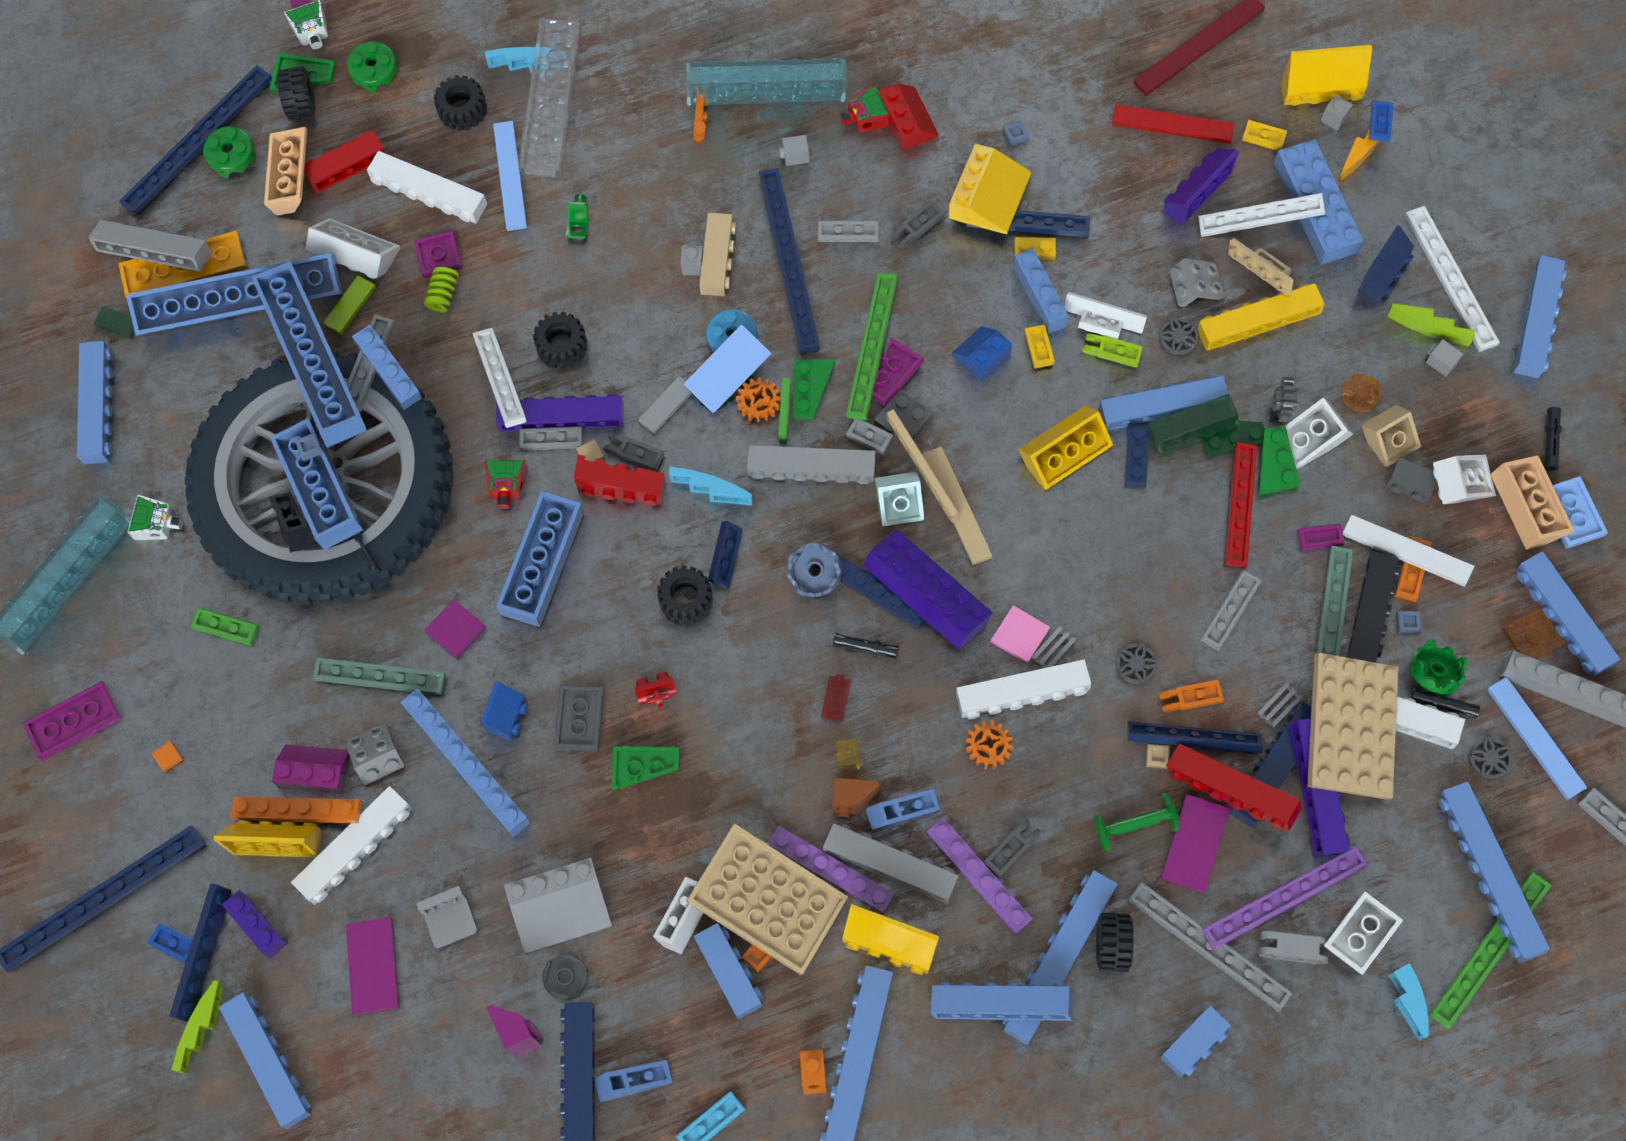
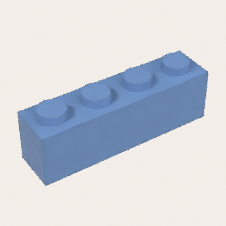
M1034 248L1015 255L1013 268L1042 324H1045L1047 334L1067 327L1069 316Z
M368 325L352 336L355 344L404 410L421 399L418 389L371 325Z
M716 923L696 934L694 939L737 1019L739 1020L762 1007L760 1000L764 998L758 987H752L749 980L753 978L748 968L741 967L738 960L742 958L737 948H731L728 940L731 937L725 926L720 928L719 924Z

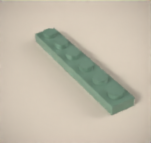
M1331 546L1316 654L1324 653L1340 656L1353 549Z
M325 658L316 659L313 673L314 681L413 692L418 688L421 693L442 695L446 677L445 672Z

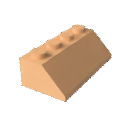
M306 127L270 133L264 205L277 216L294 213L302 200L307 138Z
M1538 455L1503 463L1490 474L1526 550L1547 545L1574 532L1573 526Z

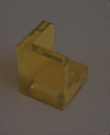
M857 738L835 741L839 767L856 766L857 769H861Z

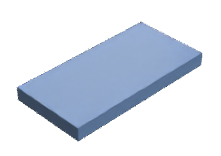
M741 324L684 385L712 413H715L772 353Z

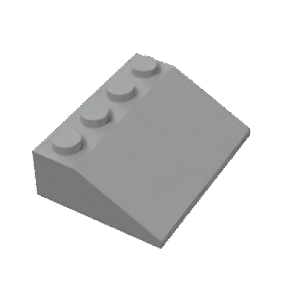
M592 858L504 885L525 954L612 927Z

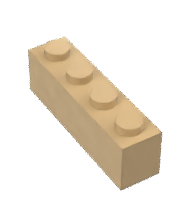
M708 213L699 284L701 295L725 296L726 289L730 288V277L727 275L728 271L732 270V258H730V252H734L732 234H736V222H733L732 214Z

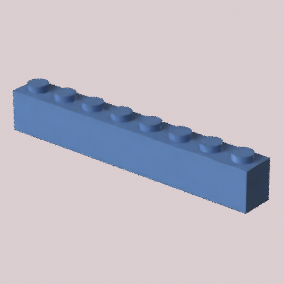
M418 688L400 702L513 838L530 824L523 812Z
M1465 782L1443 790L1439 796V805L1442 811H1446L1449 817L1448 823L1451 830L1458 835L1459 847L1463 853L1466 852L1469 858V868L1473 874L1476 873L1479 879L1480 891L1482 894H1486L1491 913L1498 918L1500 923L1498 924L1499 930L1504 937H1507L1510 943L1509 950L1513 958H1517L1519 963L1545 954L1550 948L1469 783Z
M1093 870L1091 876L1085 875L1080 884L1083 887L1080 895L1075 893L1069 904L1073 908L1069 915L1063 914L1058 925L1062 926L1058 934L1053 932L1047 943L1050 945L1047 954L1041 953L1036 962L1039 968L1036 973L1031 971L1025 984L1030 986L1031 983H1040L1044 986H1053L1055 983H1063L1100 914L1113 894L1117 883ZM1003 1020L1002 1024L1006 1025L1003 1031L1028 1045L1041 1020Z
M866 966L865 972L860 971L857 984L861 985L859 994L855 993L852 1007H855L856 1010L854 1016H849L847 1030L851 1031L849 1039L844 1038L841 1052L845 1053L843 1062H838L836 1075L840 1076L838 1085L833 1084L830 1098L834 1099L832 1108L828 1107L825 1122H829L827 1132L822 1131L820 1141L855 1140L893 972L871 966Z

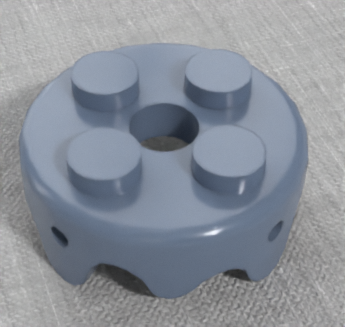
M805 544L794 551L788 558L787 577L794 585L795 591L800 595L809 597L824 596L833 591L840 582L842 563L837 553L825 544ZM813 564H818L821 568L818 576H814L811 573V566Z

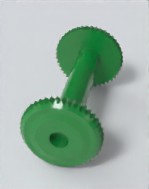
M1164 793L1161 795L1163 808L1160 811H1149L1113 822L1110 826L1104 824L1099 813L1095 814L1093 824L1101 848L1106 852L1111 851L1109 837L1113 834H1124L1157 824L1163 819L1167 820L1173 832L1178 831L1180 822L1172 798Z

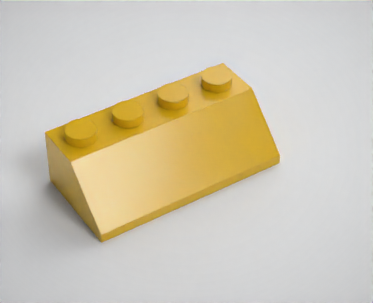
M1085 405L1018 450L1028 470L1043 489L1047 490L1112 447L1113 443L1099 411Z

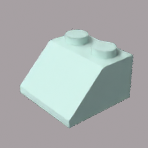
M917 472L875 478L882 526L924 520L921 485Z

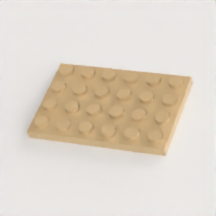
M1324 653L1314 655L1307 787L1387 800L1393 799L1398 689L1397 666Z
M734 823L686 902L799 975H803L848 896Z

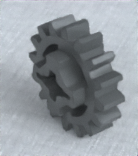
M1283 376L1280 380V386L1274 390L1273 411L1277 413L1278 422H1290L1291 413L1297 410L1298 388L1294 386V377Z

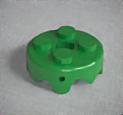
M376 41L362 43L355 47L348 56L347 69L355 85L364 87L368 92H376L377 87L382 84L390 85L394 75L399 73L394 52L384 43ZM376 61L374 66H367L368 62Z
M234 126L219 128L212 132L204 143L203 154L206 162L211 169L223 178H228L232 172L243 173L250 163L256 162L254 143L250 136L241 128ZM227 146H233L230 152H224Z
M1434 639L1428 640L1423 646L1417 648L1411 657L1410 670L1414 679L1431 692L1438 694L1453 693L1459 689L1467 678L1465 676V670L1468 665L1467 658H1458L1449 646L1437 648Z

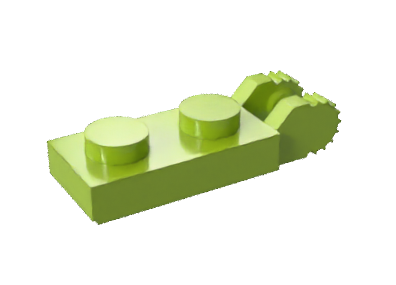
M1091 333L1086 335L1085 340L1095 345L1100 344V348L1083 345V353L1135 368L1138 367L1143 350L1142 346L1104 335L1103 337Z

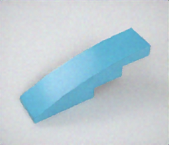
M513 47L484 51L489 69L508 65L509 71L529 67L530 73L568 65L564 50L542 47Z
M670 467L669 476L671 482L689 484L690 492L709 494L710 502L741 505L753 504L752 494L733 483L695 470Z

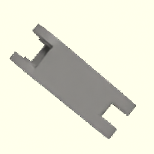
M1274 931L1260 932L1261 941L1277 943L1276 948H1259V956L1313 964L1328 963V957L1319 955L1320 946L1325 945L1328 941L1327 938Z

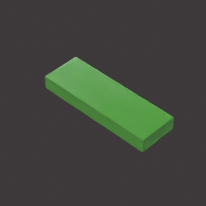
M782 378L778 432L780 444L788 442L791 401L790 378Z
M198 607L190 625L194 630L252 646L260 627L258 624Z

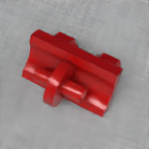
M664 671L656 675L657 681L649 683L648 678L638 679L634 689L639 705L646 703L649 705L657 702L658 708L663 707L662 700L669 699V696L677 694L672 676L669 677L668 673Z

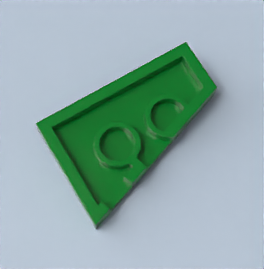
M278 52L269 89L271 92L278 91L277 74L279 70L304 66L307 70L312 85L331 83L334 78L336 62Z
M794 359L793 420H814L823 392L835 366V359Z
M1282 425L1264 429L1258 496L1299 488L1300 482L1286 426Z
M613 746L611 791L678 771L680 748Z

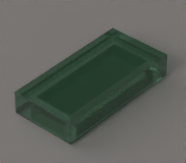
M103 306L93 323L97 328L132 339L135 334L131 316Z

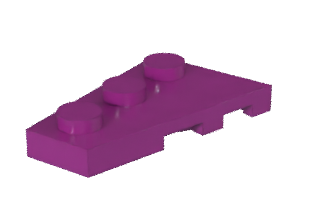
M891 337L889 347L883 355L882 364L878 370L872 398L886 406L923 364L924 358Z

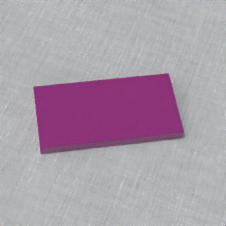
M101 681L23 722V725L39 760L44 761L122 718L105 683Z
M1186 794L1179 816L1180 826L1178 831L1174 832L1161 875L1162 880L1203 894L1205 893L1230 808Z
M388 917L346 924L352 1014L359 1015L399 1009L392 918Z

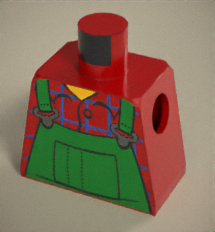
M876 85L848 100V112L840 114V119L844 126L854 123L859 132L890 126V114Z
M485 459L489 495L491 498L497 499L498 508L508 509L510 507V499L521 498L528 472L526 461Z

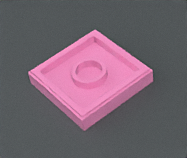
M1013 605L992 637L991 643L1028 664L1049 632L1050 626Z

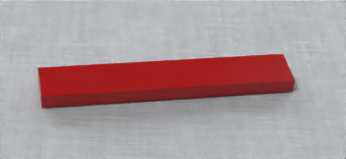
M1118 104L1115 105L1112 125L1227 144L1232 142L1235 124Z
M1236 442L1234 445L1224 565L1246 568L1248 564L1257 445Z

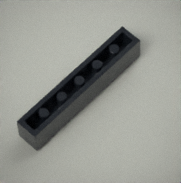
M1372 551L1370 554L1346 658L1376 663L1377 657H1381L1383 645H1380L1381 637H1385L1387 625L1384 623L1385 618H1389L1392 605H1389V600L1393 598L1396 590V585H1393L1394 578L1398 577L1400 566L1397 565L1399 557Z

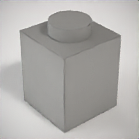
M1335 95L1325 108L1321 122L1338 131L1348 118L1353 104Z
M806 135L782 138L783 146L779 147L781 159L785 158L786 166L809 163Z
M682 245V275H701L702 246Z
M1442 340L1439 345L1434 344L1427 352L1430 356L1426 363L1447 377L1459 363L1463 353L1445 340Z

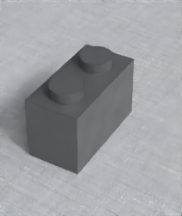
M1399 457L1386 487L1391 488L1395 493L1411 496L1415 501L1427 503L1433 493L1437 479L1434 477L1433 470Z

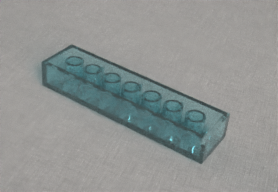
M814 58L811 60L774 59L771 61L734 60L731 62L694 61L686 63L687 105H696L698 87L699 96L704 98V105L845 101L847 88L846 59Z
M101 494L90 503L87 511L78 517L71 530L63 535L60 543L48 553L44 562L35 568L33 575L20 586L16 595L5 604L4 609L0 612L1 641L21 655L28 650L129 529L131 519L119 506Z

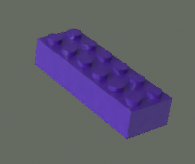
M898 529L869 551L863 566L958 650L986 627L993 612Z

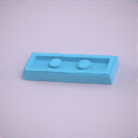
M730 1091L676 1137L679 1141H709L743 1113L745 1108Z

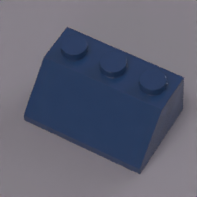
M1397 225L1368 269L1358 290L1379 303L1384 296L1389 297L1394 289L1392 283L1400 280L1404 273L1402 270L1403 266L1408 267L1414 258L1411 255L1414 245L1400 226Z

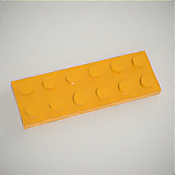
M233 231L204 239L212 255L201 272L138 259L118 263L125 297L131 293L247 269L239 233Z

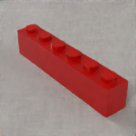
M1182 744L1178 745L1166 765L1169 776L1175 781H1184L1196 791L1203 790L1217 801L1222 799L1236 810L1240 811L1243 809L1257 820L1264 819L1270 822V825L1278 830L1283 828L1290 831L1302 810L1299 799Z

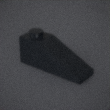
M291 492L269 497L290 553L311 547L307 524Z

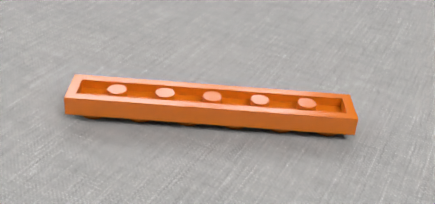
M234 797L230 818L234 821L358 823L362 801L360 799Z

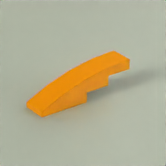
M1369 130L1365 139L1356 137L1339 177L1340 180H1344L1354 172L1379 143V141L1369 140Z

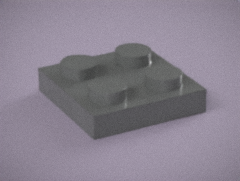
M899 390L876 416L874 423L901 442L888 422L887 412L894 409L912 439L930 421L933 413L902 390Z

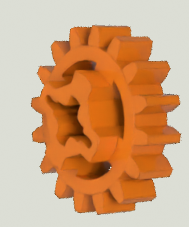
M758 377L757 382H754L751 378L749 385L745 382L742 383L743 389H738L739 396H736L737 408L742 410V416L744 417L748 414L749 421L756 418L757 422H760V418L768 421V415L775 417L774 410L779 411V404L781 403V397H779L780 390L776 389V384L772 383L769 385V379L761 382V377ZM768 392L772 395L773 400L767 395ZM745 400L750 404V408L746 405Z
M991 720L990 725L982 721V727H979L977 724L974 725L975 732L969 730L968 736L970 738L965 740V744L970 746L966 747L965 751L966 753H972L969 759L970 761L976 759V766L983 763L984 769H987L988 764H992V767L996 769L997 762L1003 766L1005 763L1004 758H1010L1011 754L1007 751H1013V746L1009 744L1013 741V737H1007L1009 730H1001V723L996 727L993 720ZM982 734L981 740L974 743L977 736ZM987 741H989L990 744H993L992 748H989L988 745H985ZM1004 747L1001 754L997 756V750Z

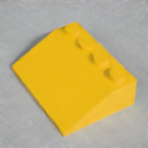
M1372 45L1291 51L1280 83L1283 104L1292 106L1305 103L1318 104L1331 101L1335 95L1351 101L1363 99L1368 85Z
M975 143L951 198L949 219L1007 234L1032 172L998 150Z
M240 820L237 821V824L229 823L214 835L213 840L232 855L317 857L321 853L323 831L315 823H303V826H295V823L282 822L281 825H273L272 822L268 821L251 824L249 821Z
M851 904L842 941L846 943L845 947L854 951L862 949L867 951V955L872 958L880 959L881 956L889 959L888 963L894 966L901 967V965L910 967L911 972L923 975V972L929 973L937 951L939 936Z

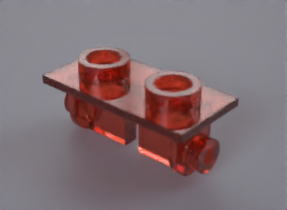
M836 674L835 677L829 676L821 718L842 722L851 680L844 679V675Z

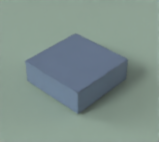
M1021 120L1003 127V132L1010 146L1029 140V134Z
M315 432L295 441L303 461L324 453Z
M1397 611L1398 634H1420L1422 632L1420 611Z

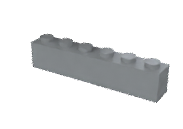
M100 220L88 237L98 252L199 272L202 271L212 255L206 241L203 239L124 225L113 221Z
M749 445L747 472L748 477L754 479L770 477L775 480L791 478L796 481L813 479L817 482L835 480L838 483L857 481L860 484H868L874 482L875 451Z
M1514 650L1507 656L1499 676L1500 678L1504 679L1507 677L1512 683L1626 728L1625 694Z
M833 823L823 846V852L948 905L958 881L959 875L955 874L956 871L945 866L943 868L937 867L932 860L927 858L920 860L913 857L914 854L908 850L901 849L899 851L892 848L893 845L887 841H875L871 835L865 832L858 834L851 831L852 828L846 824L839 823L837 825Z

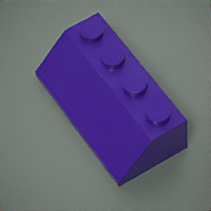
M1216 148L1212 154L1208 153L1202 160V164L1199 167L1195 166L1189 174L1190 177L1187 180L1183 179L1179 183L1177 191L1174 194L1170 193L1166 197L1163 212L1183 226L1233 173L1239 151L1236 149Z

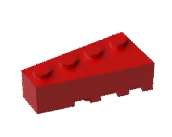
M578 454L573 478L578 493L582 496H601L606 500H614L616 498L628 503L639 501L650 506L662 504L666 483L664 473L638 467L633 471L625 464L617 463V465L611 466L604 463L605 460L597 458L595 462L585 460L586 456Z

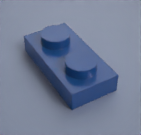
M1373 100L1369 140L1390 141L1394 103Z
M159 923L147 944L186 963L193 940Z

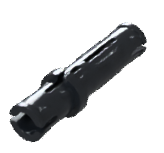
M1550 407L1547 409V425L1544 430L1547 433L1544 469L1556 471L1559 469L1562 409Z
M836 632L832 644L834 647L872 654L873 657L883 656L895 660L899 650V646L881 643L877 639L875 641Z
M1413 688L1410 697L1416 703L1432 705L1438 709L1477 719L1480 712V705Z

